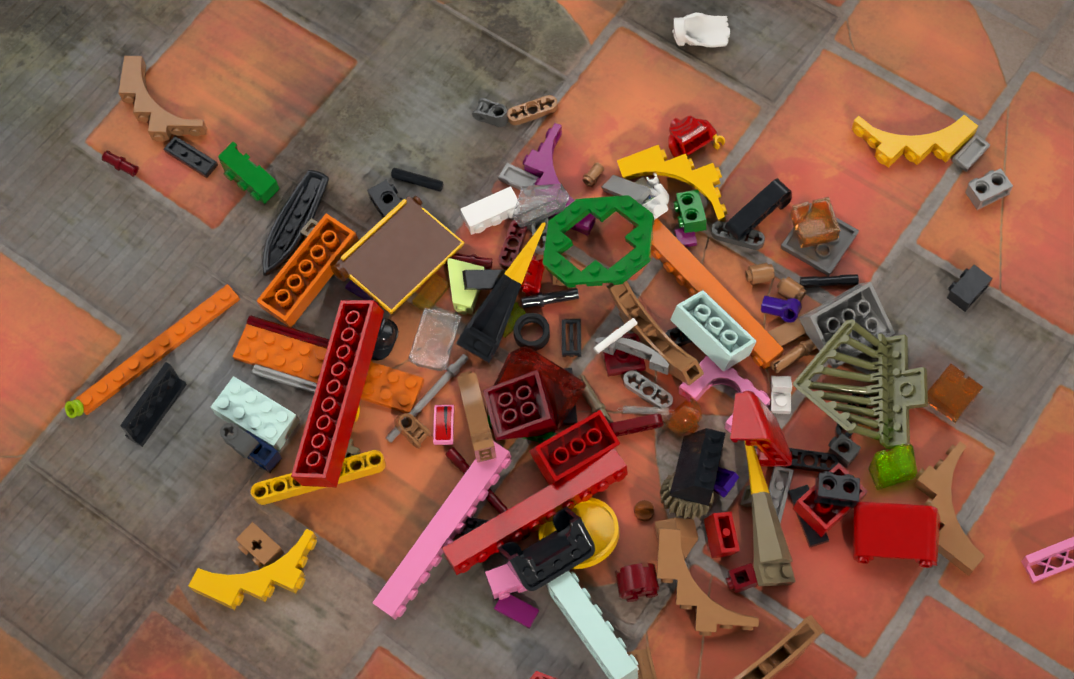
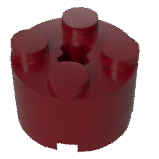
M642 563L621 567L620 573L617 570L615 571L619 597L626 599L627 602L639 600L638 597L646 596V598L658 596L659 584L655 564L648 563V567H643Z

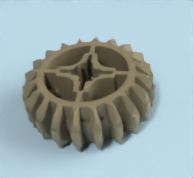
M675 472L672 476L668 475L662 483L660 490L661 503H664V509H669L670 514L676 513V517L683 516L684 520L687 517L693 520L695 516L701 518L702 515H706L710 508H712L714 493H712L709 506L671 497L669 495Z

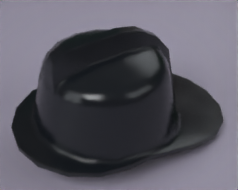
M382 319L371 360L385 359L393 349L399 331L397 325L390 319Z

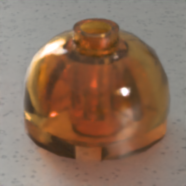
M690 397V402L685 400L671 412L672 414L670 415L672 417L669 420L667 418L663 420V423L672 432L677 434L690 432L691 434L700 427L698 423L702 419V410L698 402L693 397Z

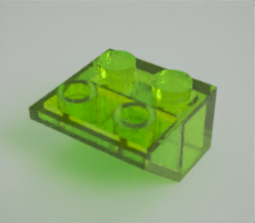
M901 444L894 447V450L888 452L882 450L875 453L868 470L877 490L915 478L917 466L912 444L907 446Z

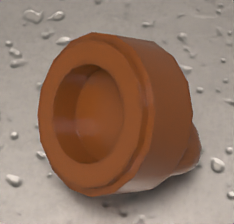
M646 500L639 501L634 509L636 518L640 521L650 520L654 515L652 503Z

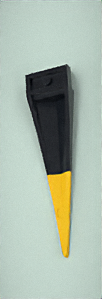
M545 222L540 225L465 325L455 343L487 363H490L500 345L515 300L546 225Z

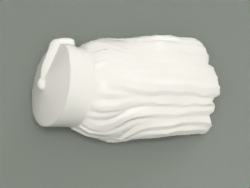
M695 12L684 17L674 18V29L672 32L679 46H684L687 43L694 46L723 47L728 44V38L730 37L727 16H711Z

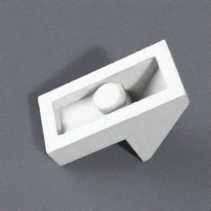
M771 376L772 413H791V376Z

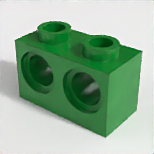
M698 189L676 193V201H673L675 212L679 213L677 217L679 228L682 227L684 233L706 230L707 219Z

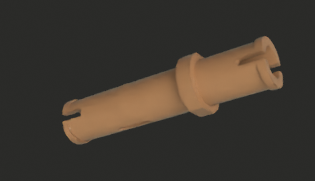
M811 339L805 342L802 341L798 343L796 348L772 361L770 366L778 373L803 356L810 355L811 351L817 347Z

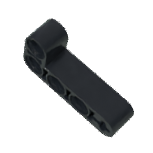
M778 178L774 179L726 223L725 228L740 241L777 207L780 210L784 209L792 200V191Z

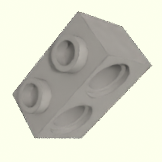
M1000 168L996 171L991 170L980 179L975 178L971 180L965 193L975 208L979 210L1009 195L1013 185Z

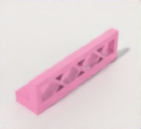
M1074 537L1023 558L1021 562L1032 583L1074 567V560L1068 558L1069 551L1074 550ZM1057 557L1062 559L1061 567L1056 568L1049 565L1051 558ZM1038 564L1045 567L1043 574L1035 576L1030 566Z

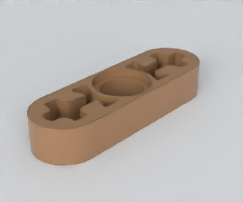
M547 95L514 106L507 112L508 122L512 125H520L552 114L558 108L557 99L552 95ZM530 107L537 108V112L534 114L529 113L527 110Z

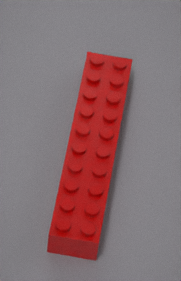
M374 300L340 301L291 475L302 486L337 488L384 310Z

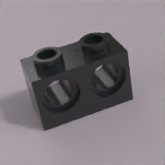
M828 471L819 473L815 480L814 502L854 508L859 502L860 478H855L850 474L834 475V473ZM823 484L829 485L831 490L825 489ZM843 487H848L852 493L845 492Z

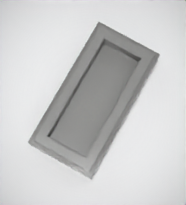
M975 134L953 157L952 162L967 172L987 151L990 144Z
M506 163L498 177L499 181L530 195L535 189L536 180L539 178L509 163Z

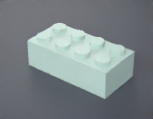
M703 290L676 305L670 319L723 372L748 357L757 342Z
M234 376L211 406L216 416L227 423L235 424L244 432L248 430L278 450V452L300 423L296 414Z

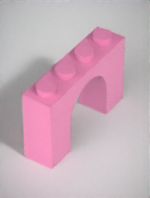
M708 356L699 364L704 375L691 385L683 382L679 386V394L693 405L710 387L720 384L732 387L737 393H742L743 391L754 392L767 408L771 400L764 391H759L753 387L754 385L751 381L741 378L735 369L730 367L723 372ZM733 414L725 423V429L730 433Z

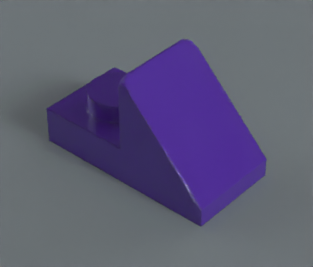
M718 467L713 491L721 497H726L739 479V476L736 472Z

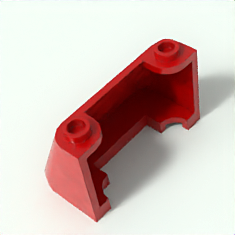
M743 391L742 393H735L730 439L734 443L738 442V440L746 441V446H757L756 454L760 466H790L792 464V454L777 418L754 392Z
M858 502L854 507V560H857L858 563L868 564L869 561L874 560V557L912 559L923 568H931L932 565L937 566L940 533L938 509L928 505Z

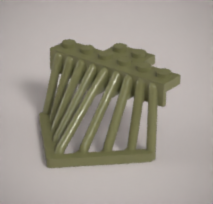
M853 319L846 320L793 382L795 388L847 432L879 440L880 444L886 449L910 446L909 409L928 406L927 369L925 367L908 369V337L903 334L886 338L880 333L878 338H876ZM854 330L877 347L878 350H874L848 335ZM840 344H848L873 357L878 362H869L839 353L836 349ZM828 359H835L878 373L862 374L824 367L823 364ZM815 374H824L874 383L876 385L861 387L812 382L811 378ZM824 391L843 392V393L862 394V395H872V396H875V397L865 398V397L850 396V395H843V394H836V393H828V392H824ZM837 402H844V403H851V404H859V405H866V406H874V407H877V408L868 409V408H863V407H858V406H852V405H847V404H842V403H837ZM858 415L869 416V417H874V418H879V419H877V420H872V419H868V418L861 417V416H858ZM857 424H861V425H865V426H868V427L876 428V429H879V431L876 432V431H873V430H870V429H867V428L858 426Z

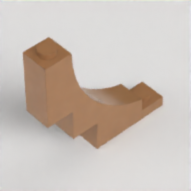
M468 371L461 373V376H458L457 379L477 463L497 458L476 372Z

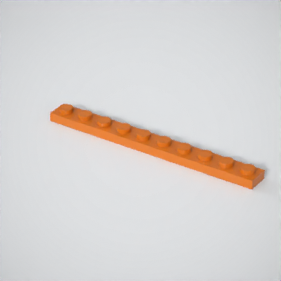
M228 284L76 397L75 399L82 402L84 413L86 415L90 414L237 303L240 300L239 296Z

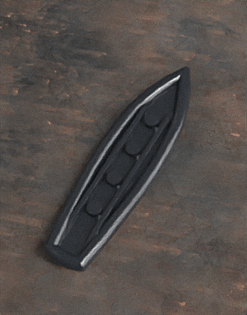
M308 170L277 216L267 237L263 252L264 276L270 275L281 267L294 254L304 239V235L300 231L311 218L314 219L329 181V177L315 170Z

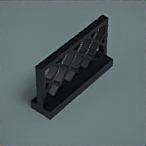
M165 362L120 425L126 433V438L141 447L147 442L187 385L185 381L178 377L169 363Z

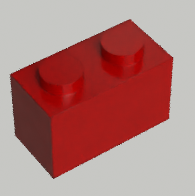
M732 511L713 513L704 519L712 559L730 557L740 551Z

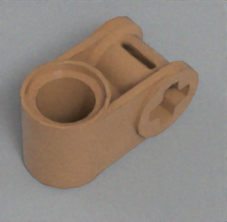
M411 414L398 415L394 421L396 429L418 449L427 436L430 437L432 435L431 431ZM403 417L409 421L407 428H404L401 424Z

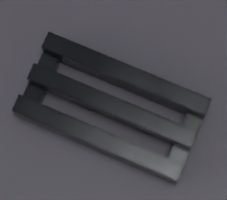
M562 319V357H574L577 355L581 357V319ZM566 324L570 326V351H566ZM573 324H577V351H574Z

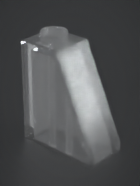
M562 184L522 186L512 217L520 227L528 226L563 211L568 202L569 194Z

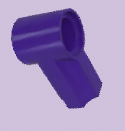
M764 296L761 312L780 316L785 322L791 323L797 319L802 305L795 298L783 300Z

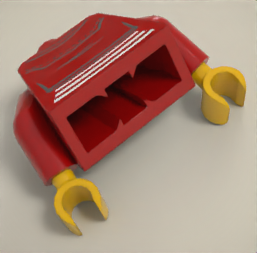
M687 116L681 121L675 118L670 123L668 147L673 158L683 154L688 156L713 139V147L717 150L720 148L717 142H720L723 146L725 144V138L717 136V131L707 120Z

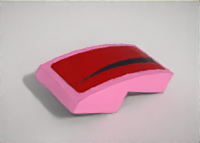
M435 405L434 445H453L454 405Z

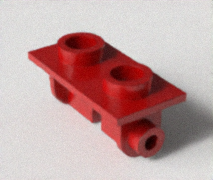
M534 255L527 269L530 275L525 274L521 285L522 291L526 292V296L539 293L545 269L543 259L536 260Z

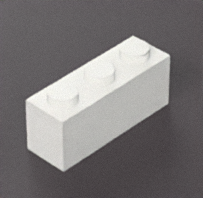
M510 186L460 210L462 219L472 235L481 233L492 225H499L503 220L516 217L521 213V206Z

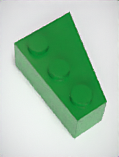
M232 142L218 156L224 169L223 174L230 181L234 180L237 182L241 190L250 192V196L254 200H260L265 204L279 190L277 181L260 165L256 166L249 160L250 156L247 153L242 155L238 151L235 142Z

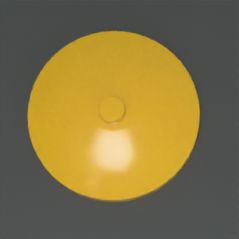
M591 497L588 501L575 505L571 511L582 519L595 544V552L590 558L572 569L588 568L600 563L612 553L619 539V524L614 511L605 502ZM553 522L541 525L539 528V540L556 531Z

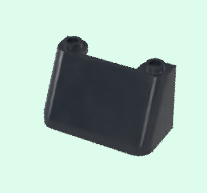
M564 507L554 514L552 522L556 531L523 551L515 542H507L497 548L501 557L526 590L535 591L594 554L595 544L582 519L569 508Z

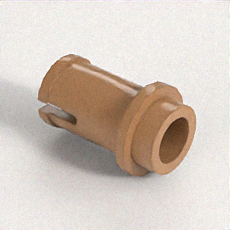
M594 163L590 171L583 175V182L588 186L595 185L596 179L604 171V167L599 163Z

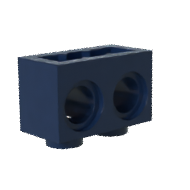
M246 430L248 434L259 442L247 458L268 473H271L282 459L278 450Z

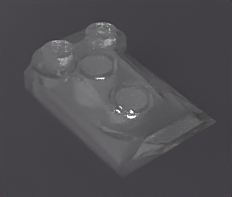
M424 308L409 354V361L416 366L436 371L446 370L449 366V359L461 322V316L457 312L441 308Z

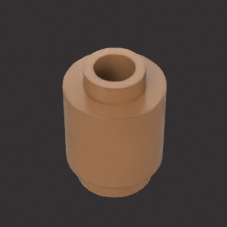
M763 263L748 266V270L745 271L747 282L750 281L751 285L770 282L775 277L772 264Z
M790 277L782 278L777 285V288H779L778 293L787 299L795 298L801 302L807 292L804 286Z

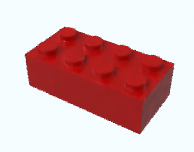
M599 410L537 445L529 452L548 485H551L615 448L620 442L602 411Z

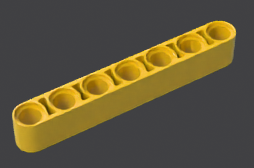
M372 450L345 458L338 484L382 472L386 467L383 454L378 450ZM374 459H381L378 464H371ZM355 464H361L358 470H353L352 468ZM292 473L255 483L251 488V495L258 504L266 505L326 487L295 486L297 481L291 477ZM285 485L282 491H276L278 486ZM260 491H266L263 496L257 497V494Z

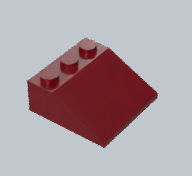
M538 370L483 390L496 440L540 436L558 429L545 381Z

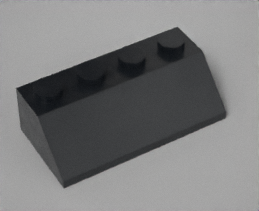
M705 428L683 437L669 496L709 506L726 433Z

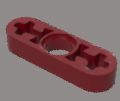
M515 219L510 224L499 255V264L504 270L510 267L521 251L527 234V223L523 219ZM521 225V226H522V229H519L518 236H517V235H516V228H518V226ZM515 240L519 244L515 248H510L508 243ZM508 252H509V253H511V255H510V260H511V261H508V263H505L504 260H506V259L508 258Z
M651 414L613 422L609 425L616 437L657 429L662 427L664 423L661 414Z

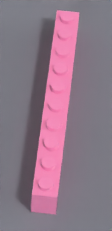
M494 442L497 458L478 463L476 459L372 602L394 620L404 614L406 604L409 600L412 601L418 594L417 589L421 583L424 584L428 580L431 569L437 567L441 562L442 548L452 543L456 534H460L465 528L464 523L468 517L471 518L475 514L476 506L480 501L485 500L489 493L488 489L491 485H495L498 482L500 472L503 468L506 469L510 465V452Z

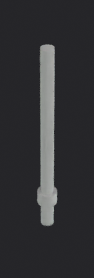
M463 354L454 364H451L446 369L447 372L408 414L416 417L442 387L460 372L459 369L469 358ZM405 417L401 420L404 428L409 424L408 419ZM395 427L387 435L386 440L392 443L401 432Z

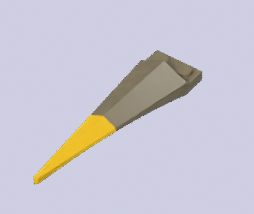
M745 445L752 501L754 571L758 586L792 585L796 582L791 567L793 560L754 446Z

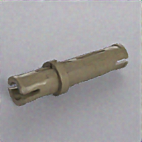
M585 376L577 377L573 382L591 408V413L593 414L601 410L609 424L613 423V420L605 410L606 406L599 401Z

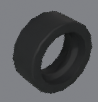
M526 313L520 316L514 325V338L517 345L527 351L542 349L550 338V328L547 320L537 313ZM528 323H537L541 325L543 335L536 341L524 340L521 336L522 327Z

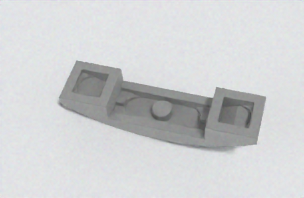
M607 337L596 338L595 346ZM620 337L602 351L613 355L615 350L618 349L649 360V369L668 375V362L655 350L640 342Z

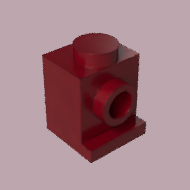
M752 563L729 570L728 578H725L729 590L733 589L734 593L758 586ZM742 578L744 583L739 584L737 579Z

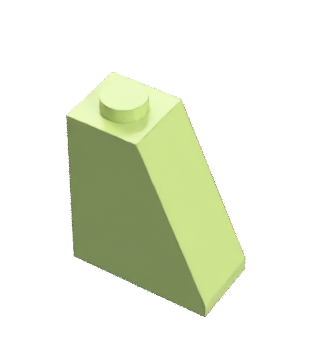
M448 258L447 263L454 310L463 315L467 313L473 314L480 290H464L462 271L485 270V268Z

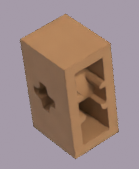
M253 522L236 538V541L239 543L237 548L245 555L249 553L253 556L252 561L259 568L276 562L284 553L282 548ZM258 545V546H260V547H262V548L259 550V549H257V548H255V547Z

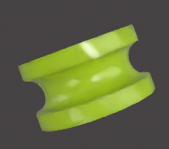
M75 399L66 402L65 412L68 417L75 418L76 416L83 415L84 407L80 400Z

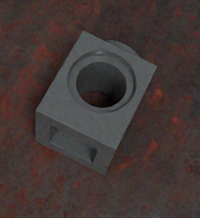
M843 433L838 438L835 436L828 444L830 447L828 453L835 455L838 462L846 468L856 458L861 449L859 445ZM838 447H845L847 452H840Z

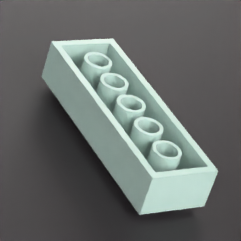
M567 571L547 583L548 593L608 679H638L639 668L637 665L639 664L632 654H627L625 643L620 637H615L613 633L615 631L608 620L604 621L601 616L603 613L598 605L592 604L588 591L585 588L581 589L576 574L573 571Z

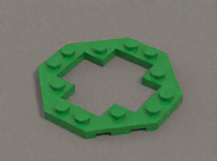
M629 195L576 199L548 221L543 257L544 268L568 288L586 284L587 287L602 286L603 283L622 285L651 261L654 215ZM617 211L636 226L635 229L625 236L626 242L634 247V249L609 269H606L595 260L580 271L561 255L573 246L572 240L564 233L590 213L603 222Z

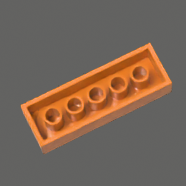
M326 213L257 299V303L263 310L292 328L334 274L331 268L341 259V256L359 241L356 233Z

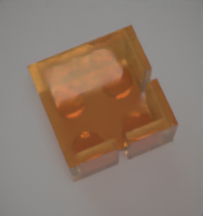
M829 197L813 200L810 209L811 213H808L809 201L792 205L790 217L794 229L797 230L796 235L801 248L838 240L840 228Z
M950 363L939 379L928 390V403L956 423L977 398L983 386L969 376L967 379L964 378L965 373Z

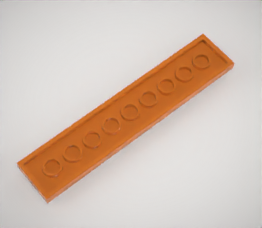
M246 324L232 357L244 363L261 365L318 383L327 349ZM370 362L361 399L396 411L409 413L416 404L424 378Z

